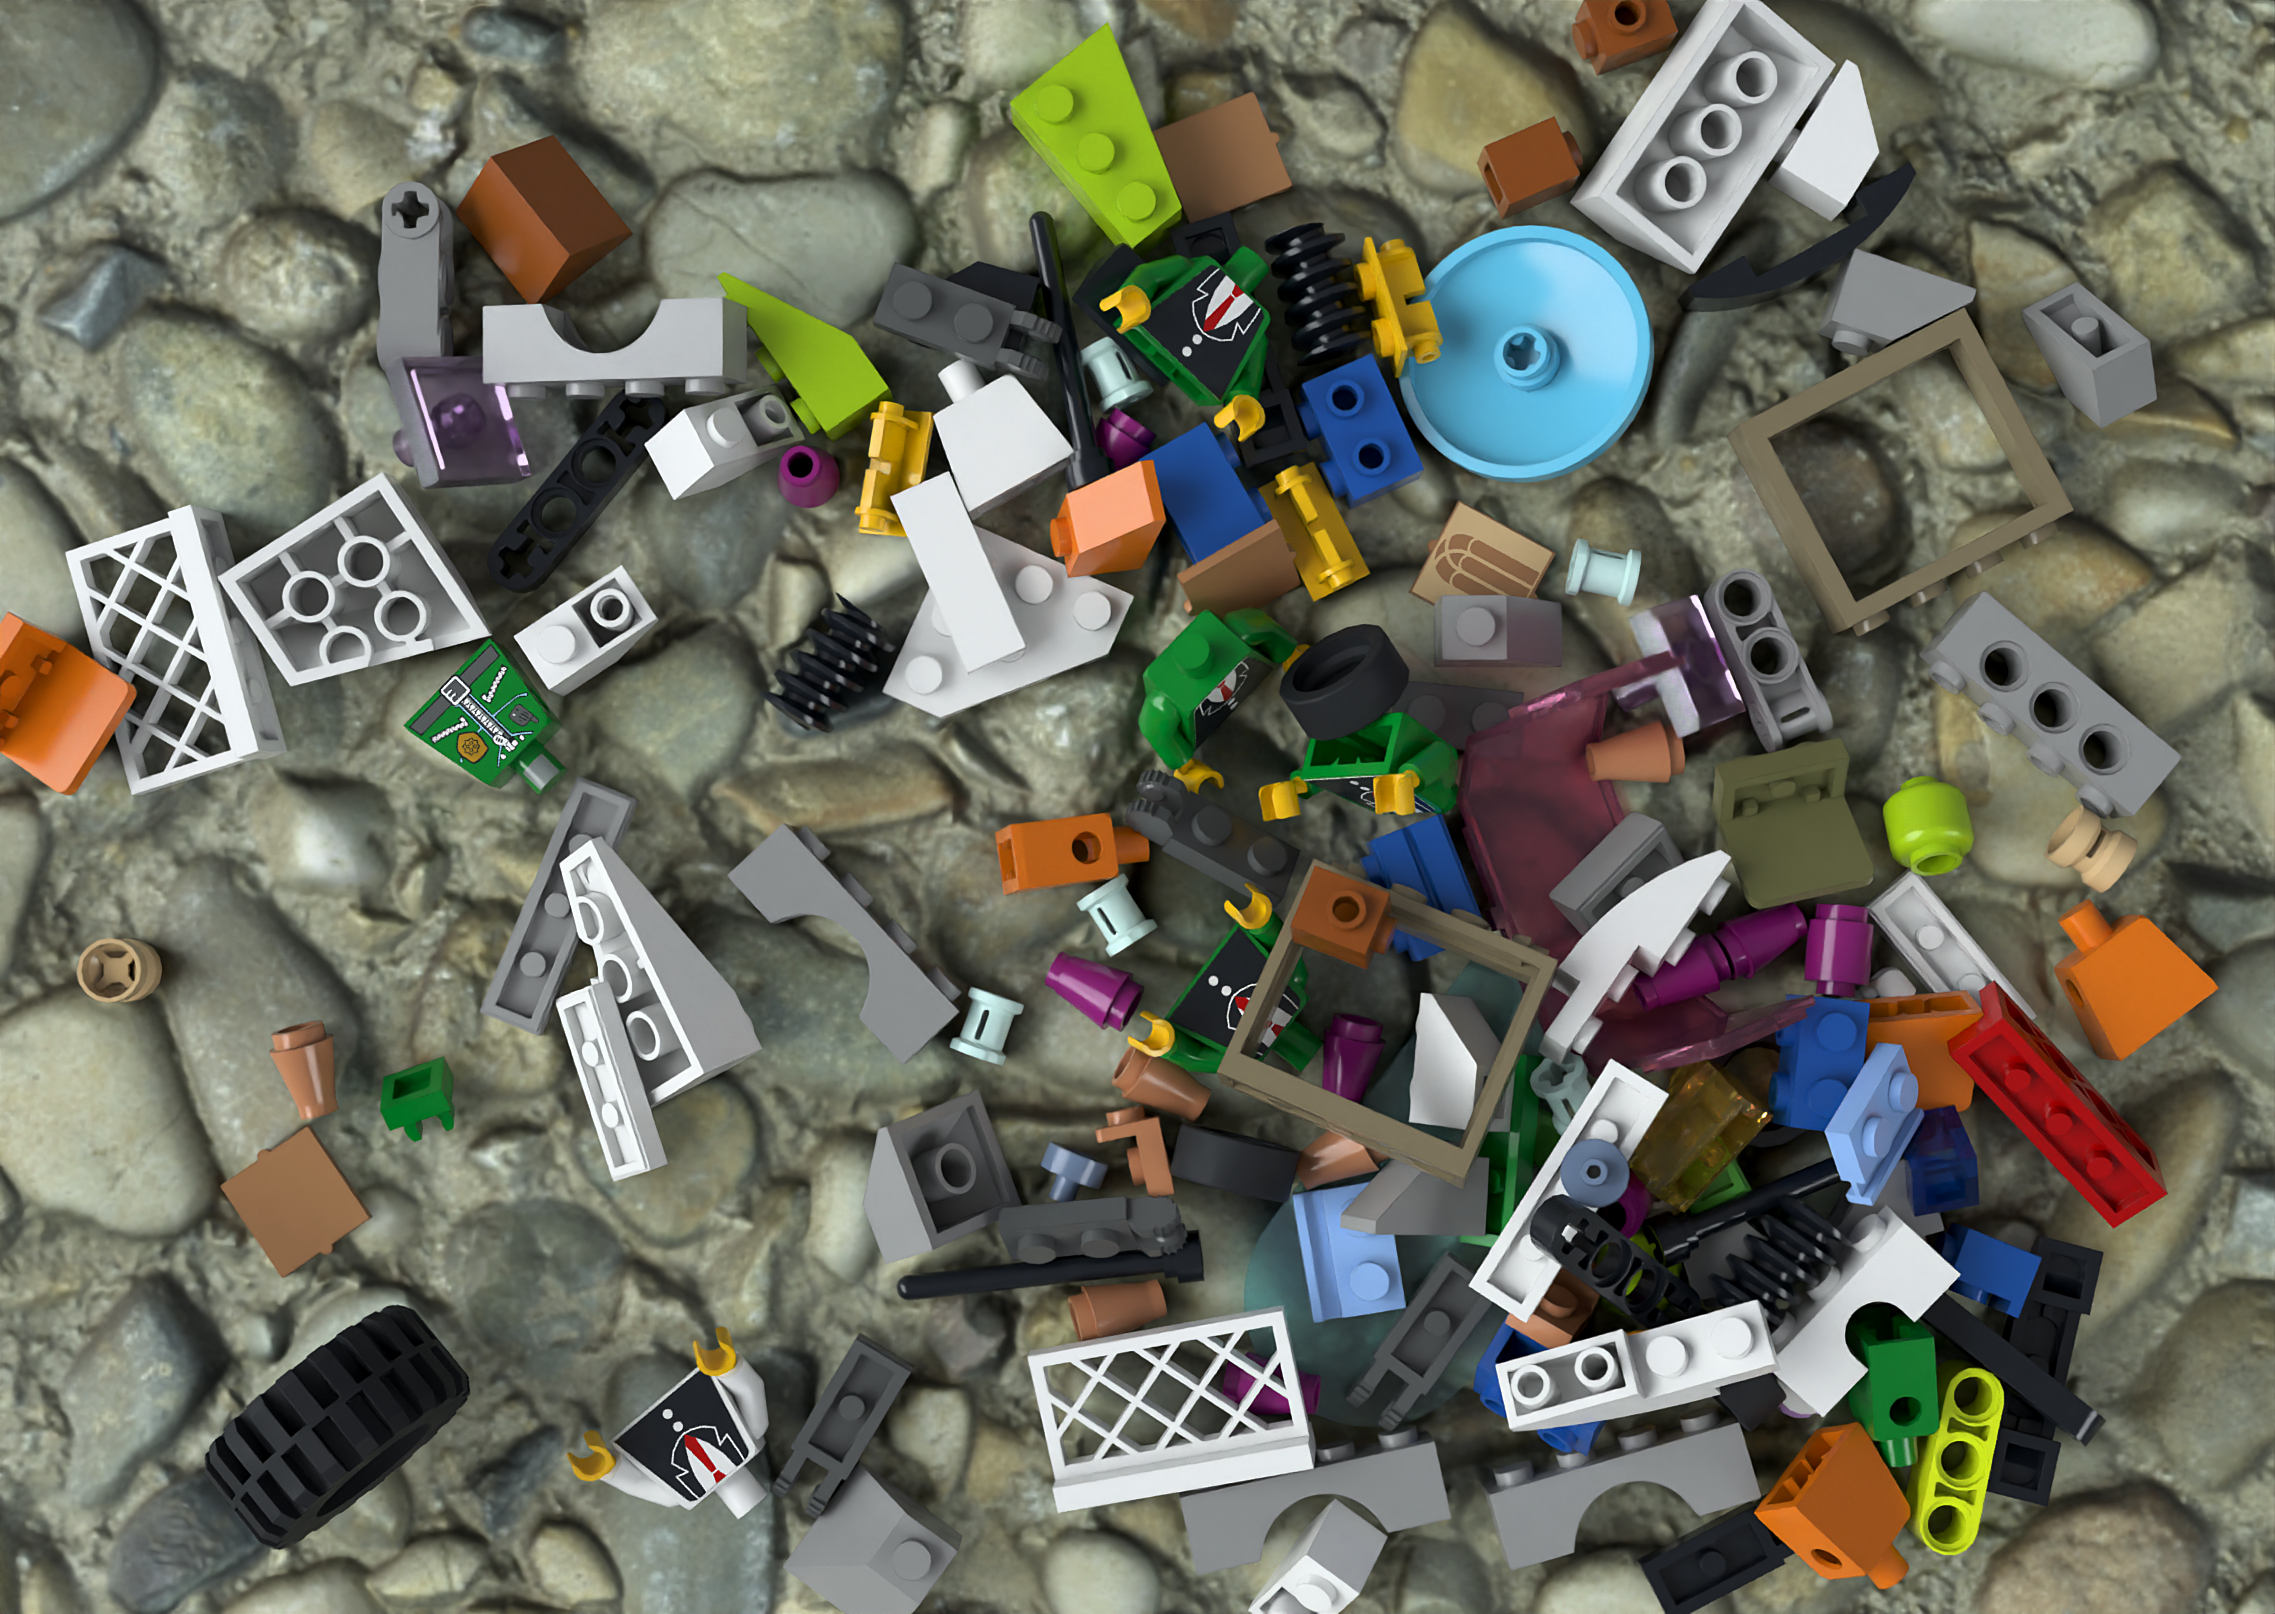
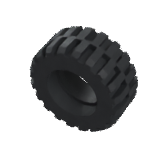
M398 1304L396 1306H386L380 1312L375 1311L365 1316L356 1325H350L338 1333L334 1339L315 1349L306 1356V1359L292 1370L289 1369L268 1390L259 1394L246 1406L247 1409L234 1418L223 1429L224 1433L210 1445L209 1452L205 1454L204 1458L205 1473L261 1545L276 1550L284 1549L290 1544H295L304 1539L312 1531H317L333 1517L344 1512L368 1491H371L384 1481L395 1469L402 1466L420 1447L429 1442L438 1433L437 1431L447 1424L456 1415V1411L467 1401V1396L470 1395L469 1376L415 1310Z

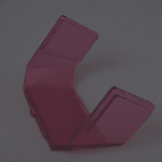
M1666 650L1580 679L1509 709L1508 713L1511 719L1470 735L1466 739L1456 801L1466 825L1465 828H1462L1491 906L1490 909L1484 911L1491 931L1500 930L1501 936L1509 940L1512 939L1514 934L1532 938L1531 943L1550 950L1548 956L1558 960L1557 970L1583 935L1557 909L1549 894L1625 818L1612 781L1591 780L1586 761V745L1600 742L1608 697L1610 695L1686 665L1687 661L1684 654L1672 658L1670 651ZM1630 964L1631 966H1633L1634 968H1636V969L1639 970V972H1640V969H1638V968L1635 967L1634 965ZM1518 980L1524 994L1528 984ZM1552 985L1538 1015V1020L1544 1034L1570 998ZM1630 986L1619 1003L1607 997L1595 1017L1604 1023L1583 1055L1573 1049L1570 1052L1583 1058L1588 1073L1594 1078L1601 1075L1610 1059H1613L1629 1070L1642 1067L1644 1074L1723 1056L1807 1018L1808 1015L1805 1009L1816 1005L1813 994L1729 1015L1707 996L1702 995L1660 1008L1656 1007L1646 1012L1638 1002Z

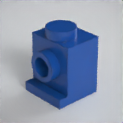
M1951 1222L1948 1233H1940L1932 1246L1961 1274L1948 1290L1986 1305L1991 1293L1992 1296L1988 1303L1989 1307L2019 1318L2042 1258L1973 1229Z

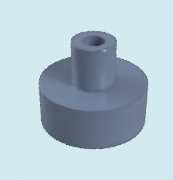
M1588 1139L1575 1144L1566 1153L1561 1164L1560 1174L1564 1189L1571 1198L1586 1207L1602 1208L1615 1203L1625 1193L1629 1183L1630 1171L1626 1158L1615 1145L1605 1140ZM1590 1168H1600V1176L1595 1179L1590 1178L1588 1175Z
M1050 1141L1040 1166L1057 1174L1049 1197L1059 1202H1068L1075 1200L1081 1184L1100 1189L1109 1164L1074 1148Z

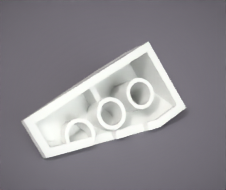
M601 836L589 840L559 863L579 938L585 943L592 945L599 976L591 978V984L607 980L610 982L650 1109L732 1068L762 1049L754 1032L752 1021L747 1013L744 1012L735 991Z

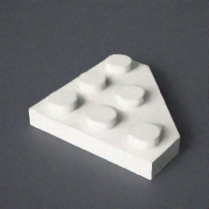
M972 524L1027 649L968 675L932 591L929 588L882 692L937 718L945 719L996 697H1003L1032 686L1067 670L1108 657L1134 601V596L1088 575L1068 578L1066 565Z

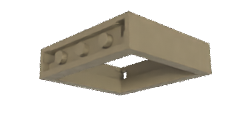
M1965 307L1750 418L1726 435L1833 635L1852 626L1857 637L1881 626L1892 620L1886 608L1905 598H1908L1914 608L1944 593L1948 589L1942 580L1943 578L1962 568L1969 579L2004 561L1999 552L2000 548L2019 539L2023 548L2027 549L2060 532L2054 520L2074 510ZM1948 349L2034 509L1855 602L1770 441Z
M1313 859L1217 1070L1222 1085L1464 1189L1555 978L1558 960L1548 956L1550 950L1531 943L1532 938L1514 934L1512 939L1509 940L1487 931L1489 924L1470 912L1452 909L1449 915L1427 906V897L1410 887L1392 884L1389 890L1367 881L1368 874L1354 864L1349 863L1347 867L1332 860L1329 865ZM1315 866L1390 893V915L1398 918L1396 929L1528 984L1458 1147L1254 1059L1305 947L1293 942L1290 925Z

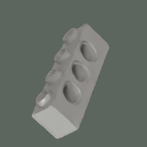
M1985 590L1966 598L1919 654L1923 660L1931 665L1928 674L1938 685L1955 695L1963 692L1980 707L1977 715L1988 727L2003 736H2008L2009 733L2014 735L2029 748L2025 754L2032 764L2049 776L2057 777L2060 774L2078 789L2074 795L2077 801L2099 815L2100 818L2106 819L2108 815L2112 819L2134 816L2183 758ZM1989 653L2000 656L2007 665L2008 675L2002 686L1990 681L1985 673L1984 664ZM2039 694L2049 697L2056 707V718L2050 727L2041 724L2035 716L2034 703ZM2090 735L2099 739L2105 749V758L2099 768L2091 766L2084 757V743Z

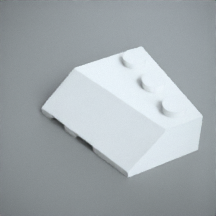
M384 472L371 478L217 577L290 686L492 636L466 582L396 477Z

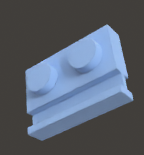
M1880 1042L1876 1044L1824 1131L1840 1179L1851 1182V1187L1846 1194L1848 1202L1874 1205L1924 1118L1923 1109L1914 1108L1918 1098V1082L1915 1075L1910 1071L1902 1045Z
M1372 1180L1291 1193L1314 1323L1340 1317L1348 1318L1406 1308L1394 1235L1371 1234L1340 1227L1342 1212Z

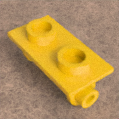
M1366 237L1360 263L1353 266L1354 282H1358L1359 285L1357 290L1359 299L1362 302L1370 301L1376 319L1371 322L1372 339L1376 353L1379 358L1388 357L1394 378L1401 377L1405 358L1415 356L1416 362L1419 364L1429 363L1439 358L1441 355L1439 346L1443 343V338L1439 331L1430 300L1406 305L1405 299L1424 295L1426 290L1413 248L1406 247L1402 239H1393L1384 243L1380 247L1381 252L1376 253L1372 237Z
M886 401L879 402L878 412L871 413L870 421L874 423L868 457L871 458L870 466L865 472L860 507L855 508V515L860 517L859 533L908 538L890 496L924 482L934 424L933 416L935 413L904 410L905 406Z
M1313 461L1300 468L1298 465L1292 466L1275 476L1276 480L1258 488L1273 519L1275 518L1281 527L1286 543H1290L1297 553L1293 562L1313 602L1370 574Z

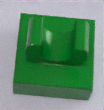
M444 1056L383 1077L380 1112L390 1131L404 1126L406 1135L412 1141L422 1140L423 1124L421 1120L437 1116L441 1120L442 1126L446 1131L454 1128L455 1107L452 1102L454 1076Z

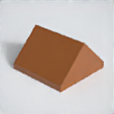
M554 135L491 156L455 211L456 215L528 304H546L633 235L631 230Z

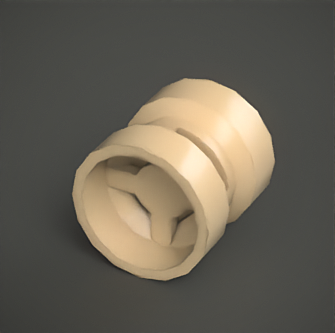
M2080 805L2058 826L2046 847L2044 855L2046 859L2060 868L2072 867L2081 873V879L2084 884L2098 893H2103L2124 873L2136 853L2138 843L2137 840L2121 830H2108L2101 825L2099 815L2084 805Z
M107 938L97 940L84 950L79 958L77 975L79 984L85 993L97 1001L107 1003L132 1002L142 1000L154 992L161 980L162 964L155 949L142 940ZM130 964L133 968L132 976H130Z

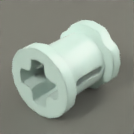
M1109 336L1080 351L1082 366L1088 368L1103 399L1099 404L1102 414H1111L1115 407L1123 410L1153 392L1150 382L1141 380L1131 357Z
M1578 538L1570 560L1565 593L1576 595L1582 590L1616 597L1619 605L1630 606L1638 581L1641 551L1630 549L1625 555L1589 547L1588 540Z
M1124 873L1076 903L1081 911H1089L1109 942L1106 951L1110 957L1158 927L1153 919H1145L1126 889L1129 880Z
M971 986L968 992V996L972 1000L960 1037L952 1038L950 1048L1003 1066L1006 1055L1002 1052V1048L1013 1017L1022 1013L1024 1004Z
M1569 1052L1561 1066L1547 1057L1532 1072L1530 1084L1534 1093L1538 1097L1546 1099L1554 1112L1552 1121L1555 1129L1561 1136L1571 1123L1572 1116L1577 1113L1592 1089L1586 1078L1588 1069L1583 1058ZM1566 1071L1568 1074L1563 1076L1562 1072Z

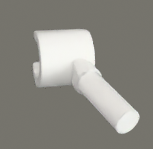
M1884 967L1870 978L1869 986H1861L1856 990L1855 998L1840 997L1838 999L1852 1001L1874 999L1875 997L1911 996L1916 993V988L1899 969Z

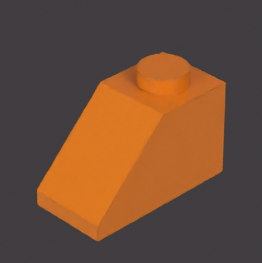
M1153 460L1139 461L1066 494L1057 518L1051 519L1050 537L1055 556H1064L1068 578L1142 569L1166 521Z

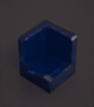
M1955 1105L1923 1111L1924 1118L1902 1154L1905 1161L1907 1200L1914 1217L1980 1205L1977 1156Z

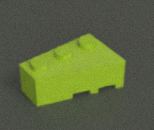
M1107 22L1010 101L1012 122L1115 246L1125 243L1142 259L1170 236V229L1181 226L1182 206L1109 22Z

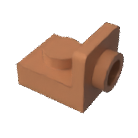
M1144 1105L1106 1113L1108 1124L1098 1126L1095 1129L1097 1142L1101 1143L1136 1135L1138 1146L1126 1148L1134 1186L1146 1184L1148 1196L1157 1198L1158 1195L1161 1197L1174 1194L1175 1185L1173 1176L1170 1173L1171 1166L1160 1114L1146 1116Z
M1593 1262L1591 1270L1597 1267V1265ZM1562 1267L1529 1321L1525 1323L1509 1313L1505 1324L1548 1349L1574 1343L1587 1326L1601 1296Z

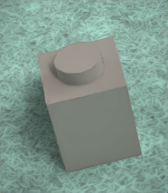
M1855 248L1839 265L1817 334L1832 338V346L1842 352L1856 356H1867L1869 352L1877 353L1966 307L1973 302L1977 289Z
M2076 281L2022 310L2023 320L2065 397L2101 429L2157 400L2150 340Z
M1442 595L1435 602L1434 667L1562 666V608L1560 602L1509 595Z
M1443 1140L1457 1147L1460 1143L1459 1141ZM1477 1157L1464 1189L1392 1158L1342 1212L1340 1227L1378 1235L1485 1236L1489 1158Z

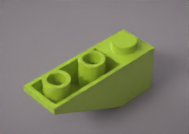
M722 272L716 277L726 292L724 298L747 306V327H751L763 344L762 347L753 353L775 384L786 377L800 396L791 402L790 405L811 435L823 429L831 442L834 443L870 418L871 413L878 412L879 402L894 401L889 387L851 335L726 272Z

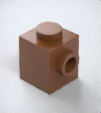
M1583 0L1575 17L1576 23L1572 24V35L1576 49L1583 60L1591 59L1597 76L1667 51L1678 33L1667 0Z
M1554 116L1484 146L1477 165L1499 215L1504 220L1571 191L1580 176L1578 168L1582 167L1583 162L1575 138L1569 131L1561 132Z
M1315 866L1290 925L1293 942L1367 970L1374 952L1381 955L1387 953L1397 928L1398 918L1390 915V893Z

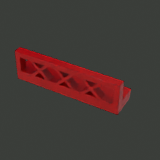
M1995 980L1981 989L1979 995L1984 1016L1947 1041L1949 1055L2113 1229L2166 1196L2168 1193L2156 1153Z

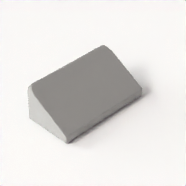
M1631 812L1550 892L1549 897L1557 909L1584 936L1607 912L1629 894L1657 876L1685 863V860L1662 822L1639 812Z

